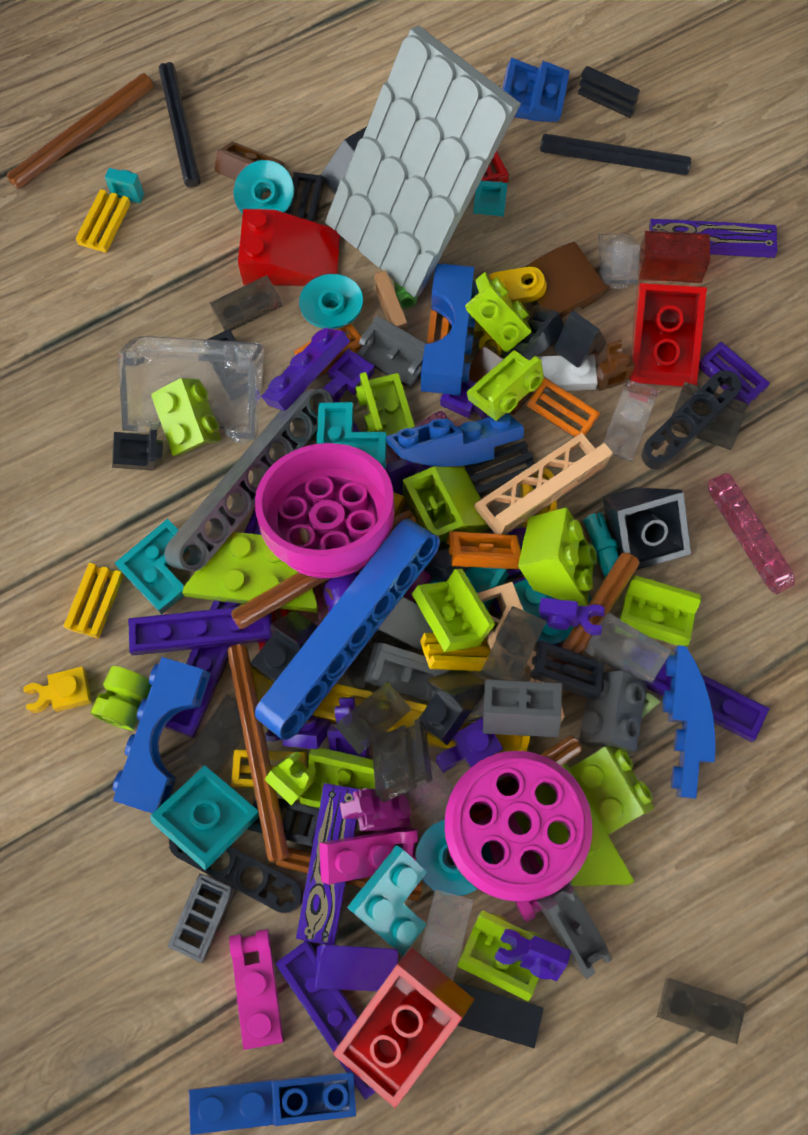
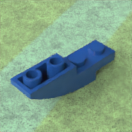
M505 413L497 421L488 417L475 422H465L459 427H456L448 418L435 419L429 424L415 428H404L398 433L386 436V443L400 458L414 463L444 467L463 466L494 459V447L524 438V426L509 413Z
M678 645L674 649V654L667 655L666 676L672 677L670 691H664L662 711L668 713V722L682 723V729H676L674 751H679L680 757L679 766H673L671 788L677 789L676 797L696 799L699 762L715 763L714 719L707 689L698 666L687 647Z
M353 1072L259 1080L189 1089L190 1135L356 1116Z

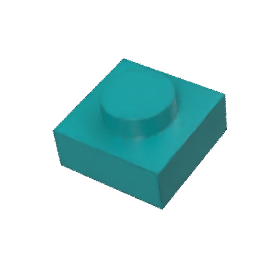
M108 168L104 178L110 194L111 192L116 193L119 198L126 196L129 197L131 202L140 204L144 191L138 174L129 170Z
M480 181L475 191L473 214L504 217L508 183Z

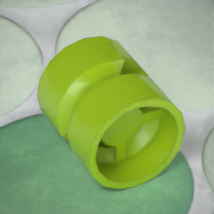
M111 666L103 683L106 692L98 695L90 714L113 726L128 731H135L139 722L137 719L139 706L143 699L148 698L152 685L149 684L148 678L136 672L118 666Z

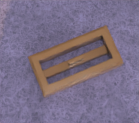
M386 270L375 273V293L386 320L407 332L406 318Z

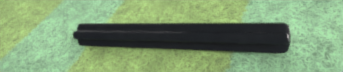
M172 62L161 63L158 68L185 186L191 188L192 186H198L201 180L176 70Z
M543 134L540 144V151L543 153L687 175L691 167L690 156L553 134Z

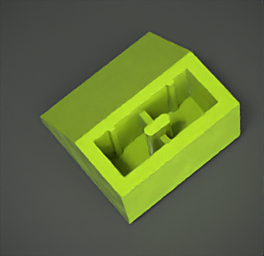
M434 466L403 479V496L410 511L415 516L417 524L437 535L440 540L439 544L442 541L447 543L449 531L480 533L490 529L474 508L475 503L480 501L481 498L464 467Z
M567 507L529 517L518 567L534 591L560 600L576 601L580 606H588L589 593L593 589L592 574L593 567L597 563V554L594 546L586 541L580 522L574 520Z

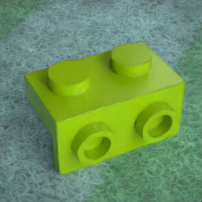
M484 272L475 280L479 293L465 307L467 312L500 347L508 352L532 332L526 318L529 316V313L519 300H516L514 303L507 296L509 293L507 287L498 277L492 280Z
M515 350L512 351L467 391L468 400L495 421L499 420L505 413L511 412L525 395L540 386L544 379L542 360L534 356L529 361Z
M366 372L359 374L360 386H356L355 389L359 405H366L368 415H364L367 432H386V436L398 433L404 428H415L399 373L368 380Z
M180 378L151 393L173 456H181L206 443H217L222 440L219 433V423L212 413L208 402L207 390L200 379Z
M455 569L446 582L418 585L412 593L413 598L444 652L479 647L495 625L463 569Z
M633 575L623 599L617 627L677 646L688 647L692 636L695 613L701 602V595Z
M606 746L569 768L607 834L613 833L638 817L654 810V806L651 803L653 797L649 788L644 782L638 781L631 769L633 768V762L628 753L616 746Z
M320 747L318 749H311L307 769L313 765L317 770L315 776L318 780L300 798V803L320 808L324 783L356 789H380L385 762Z
M481 911L457 966L529 1002L539 978L534 976L530 970L520 967L521 961L506 965L498 962L495 959V955L499 947L509 951L513 950L510 944L500 940L505 929L514 930L528 940H531L534 935L542 937L533 931H525L509 923L501 915Z

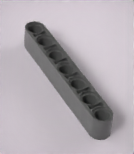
M321 388L305 389L286 411L280 410L168 542L164 555L170 566L187 571H198L207 564L255 506L256 491L266 471L286 454L302 448L318 429L319 403H333L329 392ZM311 399L313 400V404H314V405H313V409H311V407H310V400H311ZM291 422L293 423V426H294V431H293L292 434H291V432H290V423H291ZM271 446L274 450V455L272 459L269 455V449ZM250 470L253 472L254 476L251 484L248 480V474ZM229 495H231L233 500L232 507L230 509H228L227 507V499ZM210 521L212 526L209 535H206L205 525ZM188 546L190 550V556L188 560L184 562L183 551Z

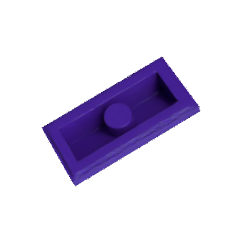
M321 945L317 947L315 988L378 992L397 965L398 949Z

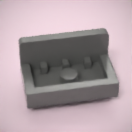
M625 671L603 672L601 696L595 700L586 699L579 743L588 747L616 746L628 752H635L640 733L647 683Z

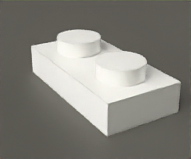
M589 355L579 368L562 356L538 357L542 360L544 377L565 391L596 390L595 355Z

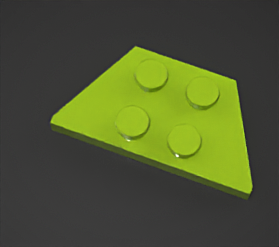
M232 532L207 564L194 573L183 587L182 593L185 597L244 604L298 573V571L292 569L268 548L262 535ZM312 589L280 607L281 609L318 613V605Z
M565 763L564 765H562V767H563L564 769H566V770L573 776V774H572L571 770L569 769L567 763ZM540 785L535 790V797L539 803L548 806L554 804L556 793L552 787ZM588 802L592 817L591 845L585 862L570 882L573 886L582 887L599 885L627 886L635 882ZM516 813L515 818L522 832L526 834L530 829L529 819L524 814ZM557 822L549 825L547 830L549 839L555 844H564L568 839L566 827ZM533 852L540 866L542 867V860L537 853Z

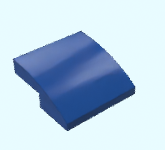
M511 57L506 68L502 89L521 103L514 117L541 122H558L561 118L570 71L544 60L539 68Z

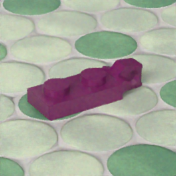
M365 788L353 792L354 800L339 803L342 819H358L361 831H390L412 827L410 821L411 807L404 791Z

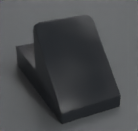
M573 310L562 329L554 350L579 368L593 350L599 354L607 343L599 328Z
M293 611L273 622L270 626L272 636L250 663L251 667L274 683L318 626L297 611Z
M451 670L426 680V683L436 692V695L415 723L420 729L447 746L485 693V681L465 670Z

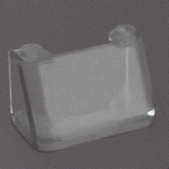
M140 336L130 340L118 351L122 431L148 434L150 429L160 428L162 424L151 393L180 378L200 379L206 388L208 402L213 415L219 423V429H225V434L228 437H232V441L247 443L257 438L264 366L263 345L251 342Z

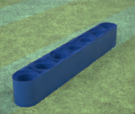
M404 519L395 527L260 700L255 710V717L259 722L282 740H289L300 731L434 557L440 542L437 535L410 519Z

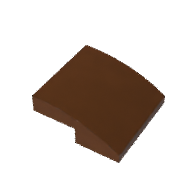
M575 241L558 247L525 266L536 267L543 273L547 288L544 295L537 301L541 307L557 311L561 318L578 306L583 310L609 291ZM529 278L524 282L526 285H530L534 279Z

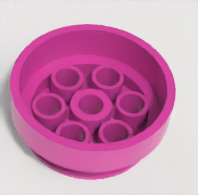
M314 444L286 454L266 471L258 485L255 496L256 516L262 537L268 548L292 569L316 578L342 577L366 566L388 538L394 523L393 488L386 470L368 453L343 444Z
M509 751L498 753L479 761L464 773L457 782L446 807L445 838L455 866L474 887L489 896L501 900L515 902L532 901L557 892L567 885L581 869L591 845L592 817L583 790L575 778L561 765L536 753ZM502 776L513 777L518 784L517 793L512 796L501 794L496 786L497 780ZM540 785L552 787L556 793L554 804L547 806L539 803L535 797L536 788ZM484 804L490 808L492 819L488 824L478 825L471 820L469 811L474 805ZM521 813L529 819L530 829L526 834L518 835L510 830L508 820L511 815ZM551 823H561L566 827L568 839L564 844L558 845L549 839L547 830ZM496 842L502 847L504 856L500 863L493 865L484 861L481 855V849L484 844ZM532 851L540 856L542 867L537 874H528L522 869L520 860L523 853Z

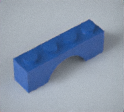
M439 263L435 267L431 310L443 315L451 324L452 329L441 340L426 344L424 347L421 370L422 392L460 395L461 383H468L470 363L464 362L465 354L471 355L473 335H469L467 332L468 327H475V319L467 312L465 305L478 294L476 282L473 280L474 267Z
M161 657L159 664L154 665L149 677V684L152 686L148 698L142 700L137 712V719L140 720L137 731L129 737L125 747V755L128 757L124 769L117 773L113 782L114 802L153 813L170 798L176 777L167 770L162 762L159 752L160 736L165 725L173 716L187 709L200 708L211 675L210 672Z

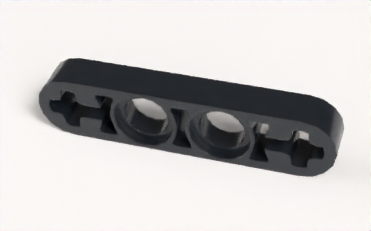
M725 370L714 374L648 438L641 454L644 464L651 469L660 470L667 467L735 400L741 389L739 377L733 372ZM727 384L730 387L729 390H724L717 399L714 395L718 387ZM700 402L707 404L711 409V414L706 416L697 414L693 407L694 404ZM675 424H683L688 428L689 435L683 438L674 435L671 427ZM666 440L669 445L666 447L664 454H660L657 457L653 456V449L658 450Z
M169 838V849L178 859L279 913H292L302 903L303 892L298 883L231 846L225 850L230 856V862L226 869L214 871L209 866L204 870L185 852L181 853L182 849ZM251 867L259 868L263 875L261 884L255 889H247L242 883L243 873ZM271 875L277 877L272 884L281 890H285L288 885L292 886L291 894L295 896L293 903L285 902L283 906H279L280 898L269 891L267 892L266 899L260 896L268 888Z

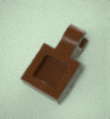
M621 339L607 344L608 359L599 364L596 373L599 391L630 381L635 364L630 354L623 355V342Z

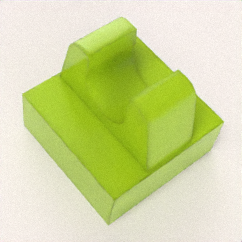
M294 752L286 757L264 779L291 806L312 788L318 780L315 776L316 768L312 765L307 769L298 760L301 757L299 752Z

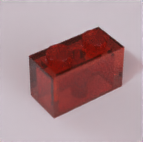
M645 231L638 253V280L702 283L710 263V234Z

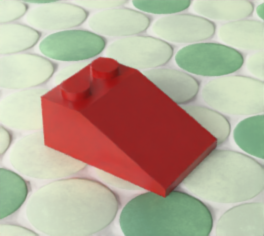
M243 209L238 266L243 285L306 286L311 280L319 276L338 274L340 234L337 233V230L278 210Z
M640 283L638 285L631 355L635 367L630 383L697 388L707 287Z
M411 948L390 973L336 1048L333 1055L390 1105L396 1108L462 1020L475 999L416 950Z

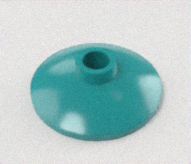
M270 160L256 161L246 166L236 178L233 189L234 201L242 214L243 209H271L285 213L293 201L294 183L289 172L279 163ZM271 191V196L268 199H262L264 192Z
M322 275L311 280L303 288L299 297L300 311L303 317L315 327L338 329L350 324L359 316L363 307V294L358 284L344 275Z
M445 820L439 821L425 831L417 846L416 862L427 871L422 880L429 888L441 895L459 897L472 893L477 888L465 879L455 865H450L446 860L449 850L445 838ZM488 842L482 846L481 855L485 862L492 864V853Z

